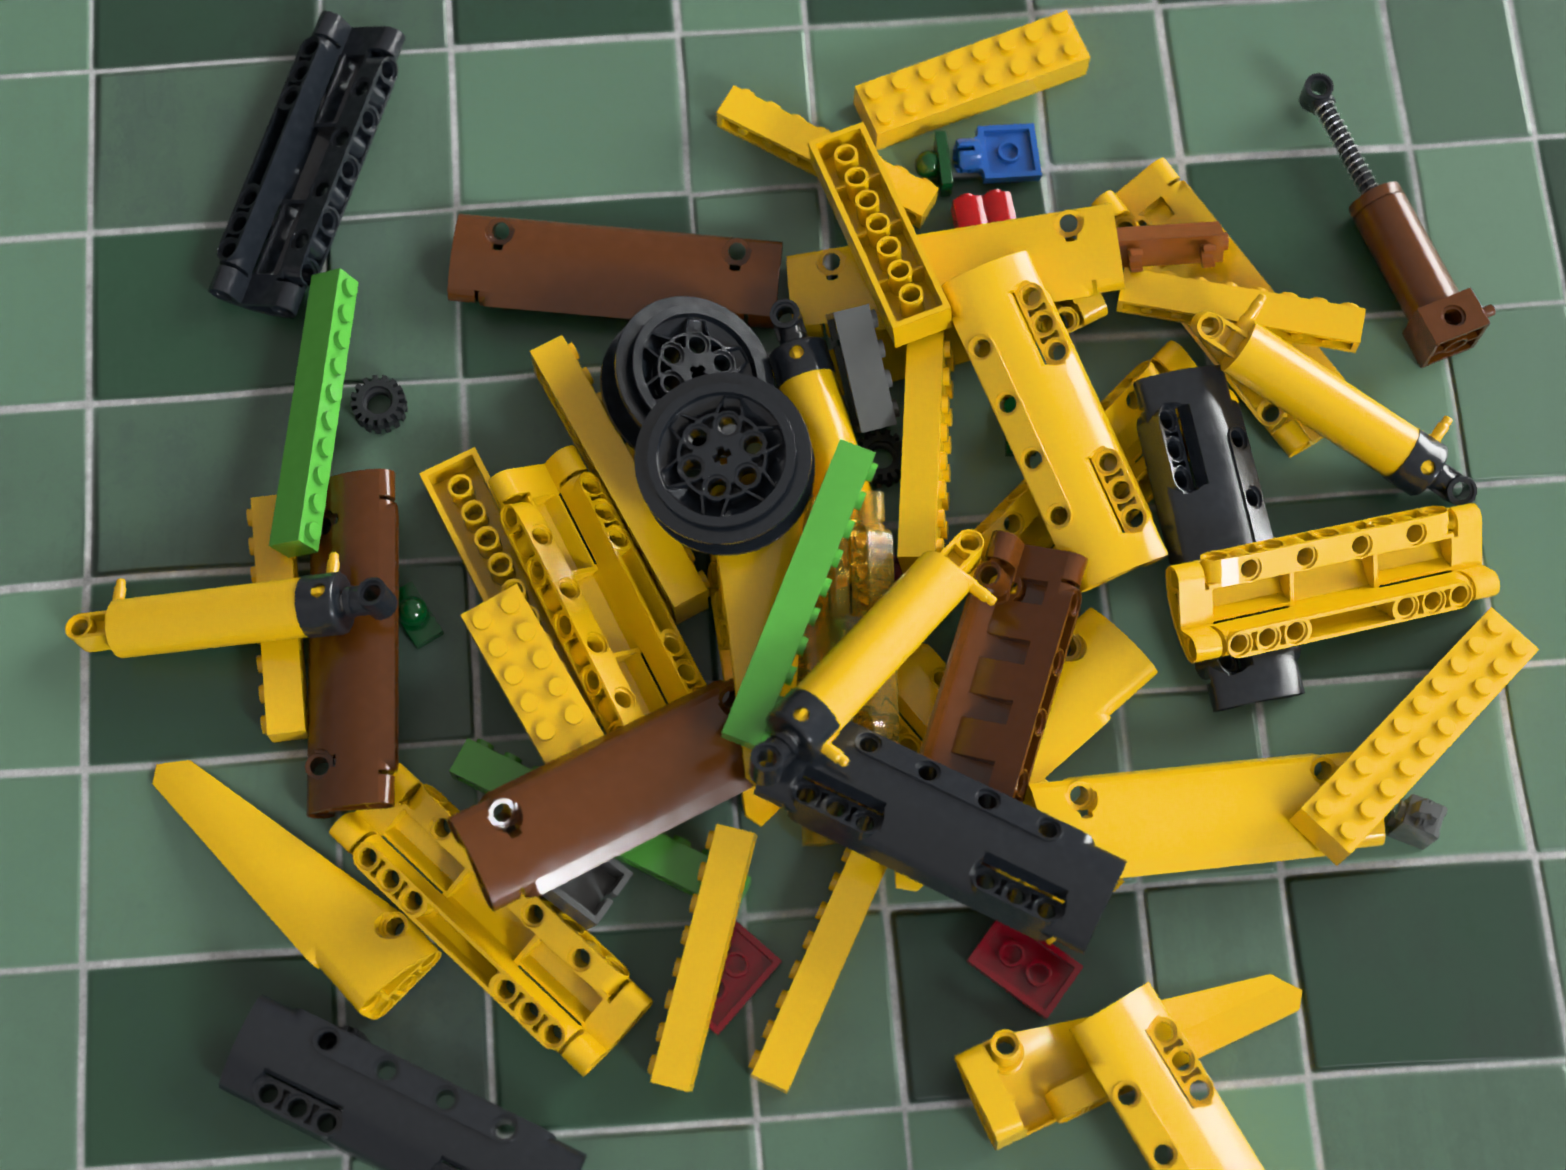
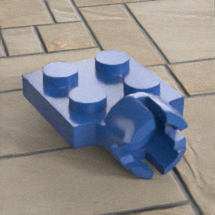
M1034 123L977 126L974 138H958L955 141L953 161H958V164H954L956 172L980 174L983 184L1040 181L1042 177Z

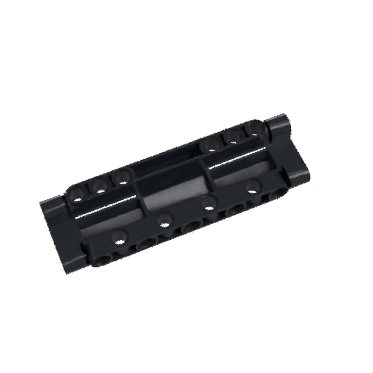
M330 11L321 12L312 36L302 42L217 248L216 253L220 259V265L217 266L208 289L211 295L258 313L283 318L296 317L307 287L310 286L312 275L321 273L398 76L396 62L405 41V35L401 31L389 26L351 27L338 14ZM339 56H341V59H340V61H339V64H338V66H337V69H336V71H335V74H334V76H333V79H332V81H331V84H330V86H329V89H328V91H327V93H326V96H325V98H324V101H323V103H322V106H321V108H320V111H319V113H318V116H317V118H316V121H313L314 118H315V115H316V113H317V110H318V108H319V105H320V103H321V100H322V98H323V95H324V93H325V90H326V88H327V85H328V83H329V80H330V78H331V75H332V73H333V70H334V68H335V65H336V63H337V61H338V58H339ZM279 205H281V208H280V210H279V213H278V215H277V218H276V220H275V223H274V225H273V228H272V230H271V233H270V235H269V238H268V240H267V243H266V245H265V248H264V250H263V253H262V255H261V258H260V260H259V263H258V265H257V268H256V270H255V273L253 274V273H252V272H253V269H254V267H255V264H256V262H257V259H258V257H259V254H260V252H261V249H262V247H263V244H264V242H265V239H266V237H267V234H268V232H269V229H270V227H271V225H272V222H273V220H274V217H275V215H276V212H277V210H278V207H279Z
M1221 365L1181 369L1141 378L1133 382L1139 410L1144 411L1137 419V432L1166 550L1169 554L1170 566L1200 560V555L1206 552L1273 539L1241 408L1235 400L1231 399L1225 372L1221 370ZM1176 408L1178 409V413H1179V417H1180V421H1181V425H1182V429H1183V433H1184V437H1185V442H1186V446H1187V450H1188V454H1189V458H1190V462H1191V466H1192V470H1193V474H1194V478H1195V482H1196V486H1197L1196 488L1194 487V483H1193V479H1192V475H1191V471H1190V467H1189V463H1188V459H1187V455H1186V451H1185V447H1184V443H1183V439H1182V435H1181V431H1180V426H1179V422H1178V418H1177V414H1176V410H1175ZM1279 607V608H1275V609H1270V610H1266V611H1261V612H1257V613L1247 614V615L1238 616V617L1229 618V619H1230V620L1239 619V618L1248 617V616H1253V615L1262 614V613H1266V612H1271V611H1275V610L1285 609V607ZM1227 619L1215 621L1214 624L1225 622ZM1300 645L1239 658L1240 669L1237 658L1231 655L1194 663L1198 675L1204 680H1211V683L1207 684L1213 712L1229 710L1251 703L1289 698L1305 693L1297 662L1301 654Z
M849 721L832 742L834 746L849 758V763L845 767L833 762L823 753L812 762H805L794 758L782 771L781 778L777 783L767 787L756 784L754 795L776 806H785L784 809L787 810L788 816L795 823L1033 939L1044 941L1051 939L1053 936L1056 938V942L1081 954H1084L1127 863V860L1096 846L1094 839L1084 831L852 721ZM767 761L764 767H771L773 764ZM803 776H806L830 789H833L859 803H862L882 813V816L838 794H835L809 780L804 779ZM984 862V863H986V864H988V865H990V866H992V867H994V868H996V869H998V870H1001V871H1003V872H1005V873H1007V874H1009V875H1011V876H1013V877H1015V878H1017V879H1019V880H1021V881H1023V882H1025V883H1027V884H1030V885H1032V886H1034V887H1036V888H1038V889H1040V890H1042V891H1044V892H1046V893H1048V894H1050V895H1052V896H1054V897H1057V898L1063 900L1064 903H1061V902H1059V901H1057V900H1055V899H1053V898H1051V897H1049V896H1047V895H1045V894H1043V893H1041V892H1039V891H1037V890H1034V889H1032V888H1030V887H1028V886H1026V885H1024V884H1022V883H1020V882H1018V881H1016V880H1014V879H1012V878H1010V877H1008V876H1005V875H1003V874H1001V873H999V872H997V871H995V870H993V869H991V868H989V867H987V866H985V865H983V864H981V863Z
M261 995L256 1000L240 1029L219 1082L220 1089L258 1107L263 1113L377 1170H457L441 1162L442 1160L461 1170H581L587 1154L557 1140L556 1136L548 1130L303 1009L295 1008L293 1010L265 995ZM326 1038H335L337 1040L336 1046L331 1050H322L320 1045ZM387 1066L394 1067L396 1073L392 1078L384 1080L378 1077L382 1068ZM265 1073H268V1074H270V1075H272V1076H274V1077H276V1078H278V1079H280V1080H282V1081H284V1082H286V1083H288V1084H290V1085H292V1086H294V1087H296V1088H298V1089H300V1090H302V1091H304V1092H306V1093H308V1094H310V1095H313V1096H315V1097H317V1098H319V1099H321V1100H323V1101H325V1102H327V1103H329V1104H331V1105H333V1106H335V1107L341 1109L342 1112H340V1111H338V1110H336V1109H334V1108H332V1107H330V1106H328V1105H326V1104H324V1103H322V1102H320V1101H318V1100H316V1099H314V1098H312V1097H310V1096H308V1095H306V1094H304V1093H302V1092H300V1091H298V1090H296V1089H294V1088H292V1087H290V1086H288V1085H286V1084H284V1083H282V1082H280V1081H278V1080H276V1079H274V1078H272V1077L266 1075ZM266 1091H278L275 1101L271 1103L262 1102V1096ZM450 1095L454 1097L455 1103L448 1109H442L437 1106V1102L442 1096ZM304 1104L307 1106V1111L303 1116L295 1118L290 1115L294 1106ZM331 1118L337 1121L336 1127L332 1131H320V1124L325 1119ZM504 1124H508L514 1127V1134L509 1138H500L496 1134L497 1129Z

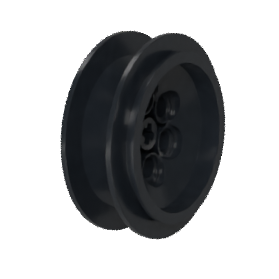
M674 296L657 300L641 309L614 338L603 358L600 372V391L605 411L612 425L622 439L635 450L639 432L647 415L657 402L669 392L664 385L672 390L692 378L712 373L730 372L750 375L774 386V377L768 355L762 343L741 318L727 308L706 299ZM689 346L692 347V348L696 351V353H694V352L689 348ZM664 356L667 357L671 361V363L667 362ZM714 364L717 365L721 371L717 370ZM728 424L722 428L721 433L730 435L736 431L737 426ZM697 436L693 439L691 445L701 446L706 442L707 437ZM693 466L689 468L687 471L701 470L702 468L698 466Z
M730 372L712 373L692 378L678 385L663 396L649 412L636 442L634 456L636 479L640 492L651 513L664 531L672 538L702 553L733 556L750 553L770 545L787 533L798 521L812 494L815 481V458L809 433L801 414L789 398L780 390L750 375ZM728 424L737 426L736 431L730 435L721 433L722 428ZM695 437H707L703 445H691ZM752 443L762 445L760 451L754 454L746 452V448ZM726 455L728 463L721 465L720 457ZM693 466L702 468L696 477L686 476L689 468ZM751 473L757 476L752 484L744 485L741 483V479L745 474ZM715 486H725L726 491L723 495L715 497L710 494Z

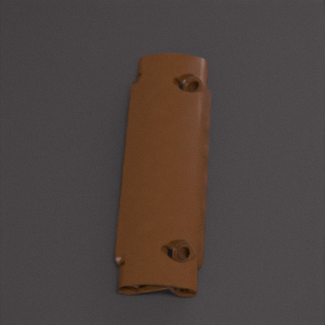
M459 214L451 249L447 294L449 301L476 303L479 291V303L481 306L632 319L641 309L657 300L674 296H690L717 303L736 314L743 321L745 314H748L749 327L774 329L770 319V310L778 299L783 242ZM501 222L509 227L510 232L506 239H500L496 234V226ZM741 243L745 247L746 254L743 259L736 260L731 257L729 250L732 244ZM494 244L503 245V249H502V250L493 249V245H494ZM730 265H740L741 268L738 271L730 269Z
M365 469L330 476L322 526L328 525L331 526V529L326 534H321L319 551L310 554V575L326 573L329 554L336 552L339 554V572L346 575L351 586H359L367 578H379L396 596L398 606L394 614L384 620H376L370 615L355 617L353 627L349 633L309 638L308 753L305 764L307 773V817L327 819L335 817V811L388 809L395 806V777L392 774L398 772L399 513L398 505L394 502L395 472L390 469ZM319 764H329L326 773L323 775L314 774L315 768Z
M1002 530L993 531L985 561L976 568L973 578L978 581L977 583L989 590L997 598V601L993 606H990L970 592L968 593L919 754L1023 803L1080 611L1082 595L1081 591L1077 588L1081 586L1088 559L1085 556L1070 551L1027 545L1012 533ZM998 575L996 580L989 584L990 579ZM1013 582L1018 586L1015 594L1010 593ZM984 862L981 863V864H983V865H985V866H987V867H989V868H991V869L997 871L996 868H994V867H992V866H990V865H988V864H986V863H984Z
M731 678L727 681L717 680L487 792L477 805H472L448 817L449 829L456 842L465 849L482 894L493 912L520 899L521 893L526 898L540 896L754 787L745 778L742 745L721 737L736 698L734 679ZM729 691V698L723 703V697ZM503 803L502 811L493 816L495 807ZM513 824H515L517 828L511 833H507L505 830H503Z

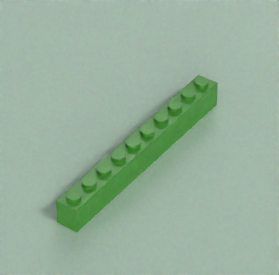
M341 268L318 273L311 277L269 541L270 547L288 558L317 553L319 551L359 283Z
M842 439L839 440L723 728L722 738L753 749L757 744L765 742L771 735L766 725V717L784 698L780 696L784 684L790 686L797 670L796 667L792 666L796 654L802 656L809 640V638L804 637V633L808 625L814 627L821 610L815 607L819 596L826 597L832 579L827 578L831 566L834 568L838 567L844 552L838 549L842 538L849 540L855 525V521L850 520L854 509L861 510L867 494L861 490L865 480L872 482L878 464L873 463L876 452Z
M467 738L449 772L454 779L486 794L538 768V766H533L530 769L521 764L522 760L509 752H505L502 755L493 751L494 746L483 739L478 738L475 742ZM660 834L620 854L615 859L693 896L694 893L699 894L702 881L697 880L701 862H707L709 850L703 849L702 852H699L690 847L691 843L678 835H674L672 839L664 834ZM748 875L741 903L751 885V877Z

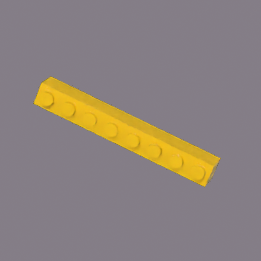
M733 85L716 112L717 127L817 177L811 164L808 141L831 132L824 127H816L808 123L798 114L792 115L782 110L778 104L772 101L766 102L756 97L748 89H740ZM880 156L911 224L920 229L937 201L939 188L930 180L918 178L910 174L904 167L894 166L884 161Z
M1124 267L1125 289L1120 290L1117 312L1191 324L1192 318L1197 313L1209 311L1219 314L1235 325L1241 315L1245 314L1252 301L1262 293L1267 296V300L1255 321L1283 340L1356 353L1361 343L1366 309L1359 308L1354 303H1330L1328 300L1320 297H1313L1311 299L1301 298L1291 292L1272 293L1262 287L1243 288L1238 287L1237 284L1232 282H1208L1207 279L1199 276L1191 278L1179 277L1176 273L1170 271H1163L1161 273L1150 272L1144 267L1143 272L1131 273L1129 268ZM1210 317L1205 318L1201 326L1214 328L1213 319Z
M277 495L250 498L251 508L246 510L248 526L253 528V537L248 539L250 554L255 557V566L250 568L252 583L299 578L297 556L288 558L269 546ZM303 638L257 643L261 644V655H257L256 658L259 674L263 673V685H259V698L261 704L265 703V715H261L263 734H267L273 743L307 739L308 695Z
M716 824L715 831H709L705 847L710 850L707 862H701L697 877L698 881H702L699 894H693L689 907V912L693 913L691 925H685L681 938V944L685 945L682 958L677 957L673 969V976L677 977L674 990H668L665 999L664 1009H668L666 1022H660L657 1030L656 1041L660 1042L657 1055L652 1054L648 1065L647 1073L652 1075L650 1082L687 1092L693 1091L757 840V835L753 832Z
M847 847L841 858V861L846 863L842 873L835 872L828 887V890L833 891L829 902L822 901L815 916V919L820 921L816 931L809 930L802 945V948L807 950L801 962L796 959L790 971L789 978L793 979L789 991L783 989L775 1007L780 1009L775 1021L769 1019L762 1037L767 1039L762 1051L755 1050L748 1066L753 1069L751 1078L786 1094L790 1089L887 869L886 866Z

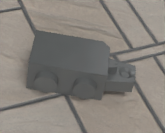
M1412 794L1406 800H1401L1397 807H1393L1389 812L1386 820V825L1390 826L1387 836L1424 850L1439 838V831L1448 809L1444 805L1433 802V800Z

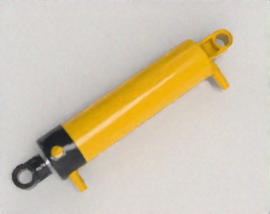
M1260 293L1252 301L1245 314L1241 315L1235 325L1219 314L1209 311H1201L1192 318V332L1225 355L1220 367L1223 372L1366 464L1410 496H1416L1428 488L1444 501L1454 505L1472 503L1477 495L1475 482L1446 464L1448 448L1441 440L1449 430V426L1453 421L1452 418L1444 416L1432 433L1427 434L1255 321L1267 300V296ZM1210 317L1213 319L1214 328L1210 333L1205 334L1201 329V324L1205 318ZM1461 482L1462 492L1454 497L1452 493L1453 487Z
M781 299L775 302L770 310V319L780 346L769 354V361L778 389L795 405L809 433L815 458V481L812 490L815 502L839 440L842 439L855 445L858 444L835 376L836 371L826 341L821 337H808L803 317L797 304L789 299ZM786 313L794 315L793 319L788 323L780 322L782 315ZM865 480L861 490L867 493L860 511L853 510L850 520L855 521V525L849 540L842 538L838 548L844 552L836 568L837 574L827 578L832 579L829 589L856 583L861 601L868 612L872 607L868 603L869 597L874 593H882L884 595L888 591L881 565L890 561L893 553L870 482Z
M972 529L962 530L940 553L934 551L924 552L811 672L769 712L766 717V725L771 735L765 742L754 746L751 751L749 775L754 783L766 787L774 785L781 778L782 771L794 758L805 762H812L822 753L833 762L845 767L849 763V758L832 744L844 726L969 592L990 606L996 603L997 598L969 575L979 564L984 547L983 536L978 531ZM963 548H969L973 551H967ZM763 761H768L772 763L773 766L764 767L759 763Z
M331 552L327 561L326 573L305 575L292 579L125 598L126 580L119 578L116 580L112 602H110L107 610L74 615L66 623L65 633L86 652L112 650L119 658H130L304 637L318 638L343 635L350 632L357 616L370 615L376 620L389 618L396 611L398 601L388 586L376 577L365 579L359 586H351L346 575L339 572V554Z

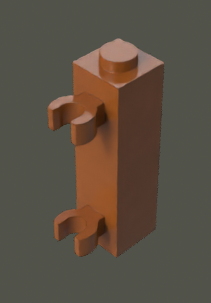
M1219 221L1116 227L1122 268H1129L1131 273L1143 272V267L1161 265L1201 263L1202 268L1215 267V262H1223L1224 250H1228L1229 247L1228 233L1223 232Z

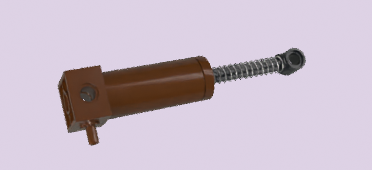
M1322 73L1310 75L1306 79L1299 95L1300 106L1307 112L1319 117V122L1323 123L1322 128L1327 130L1326 135L1330 136L1329 141L1333 142V147L1337 149L1336 153L1340 155V160L1344 161L1343 166L1347 167V173L1351 174L1350 179L1354 180V186H1357V191L1361 193V196L1350 205L1348 212L1409 322L1402 334L1419 366L1424 368L1474 348L1490 325L1488 318L1495 315V307L1491 304L1482 307L1471 287L1459 292L1398 182H1388L1379 185V183L1375 182V177L1371 175L1372 170L1368 169L1369 164H1365V158L1361 157V151L1357 149L1358 145H1355L1353 142L1354 138L1350 137L1351 132L1347 131V126L1343 124L1344 120L1340 119V113L1336 111L1337 107H1334L1336 100L1332 94L1334 89L1333 81L1329 76Z

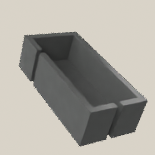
M869 304L826 314L831 340L839 339L840 343L839 346H835L833 349L853 432L864 433L896 425V417H900V412L896 399L891 400L889 388L893 387V382L889 369L884 370L882 358L886 357V352L882 339L877 340L875 328L879 327L875 309L870 310Z
M513 824L503 830H505L507 833H511L517 828L516 825ZM613 858L542 894V896L588 930L598 925L614 902L611 899L619 895L633 875V872Z

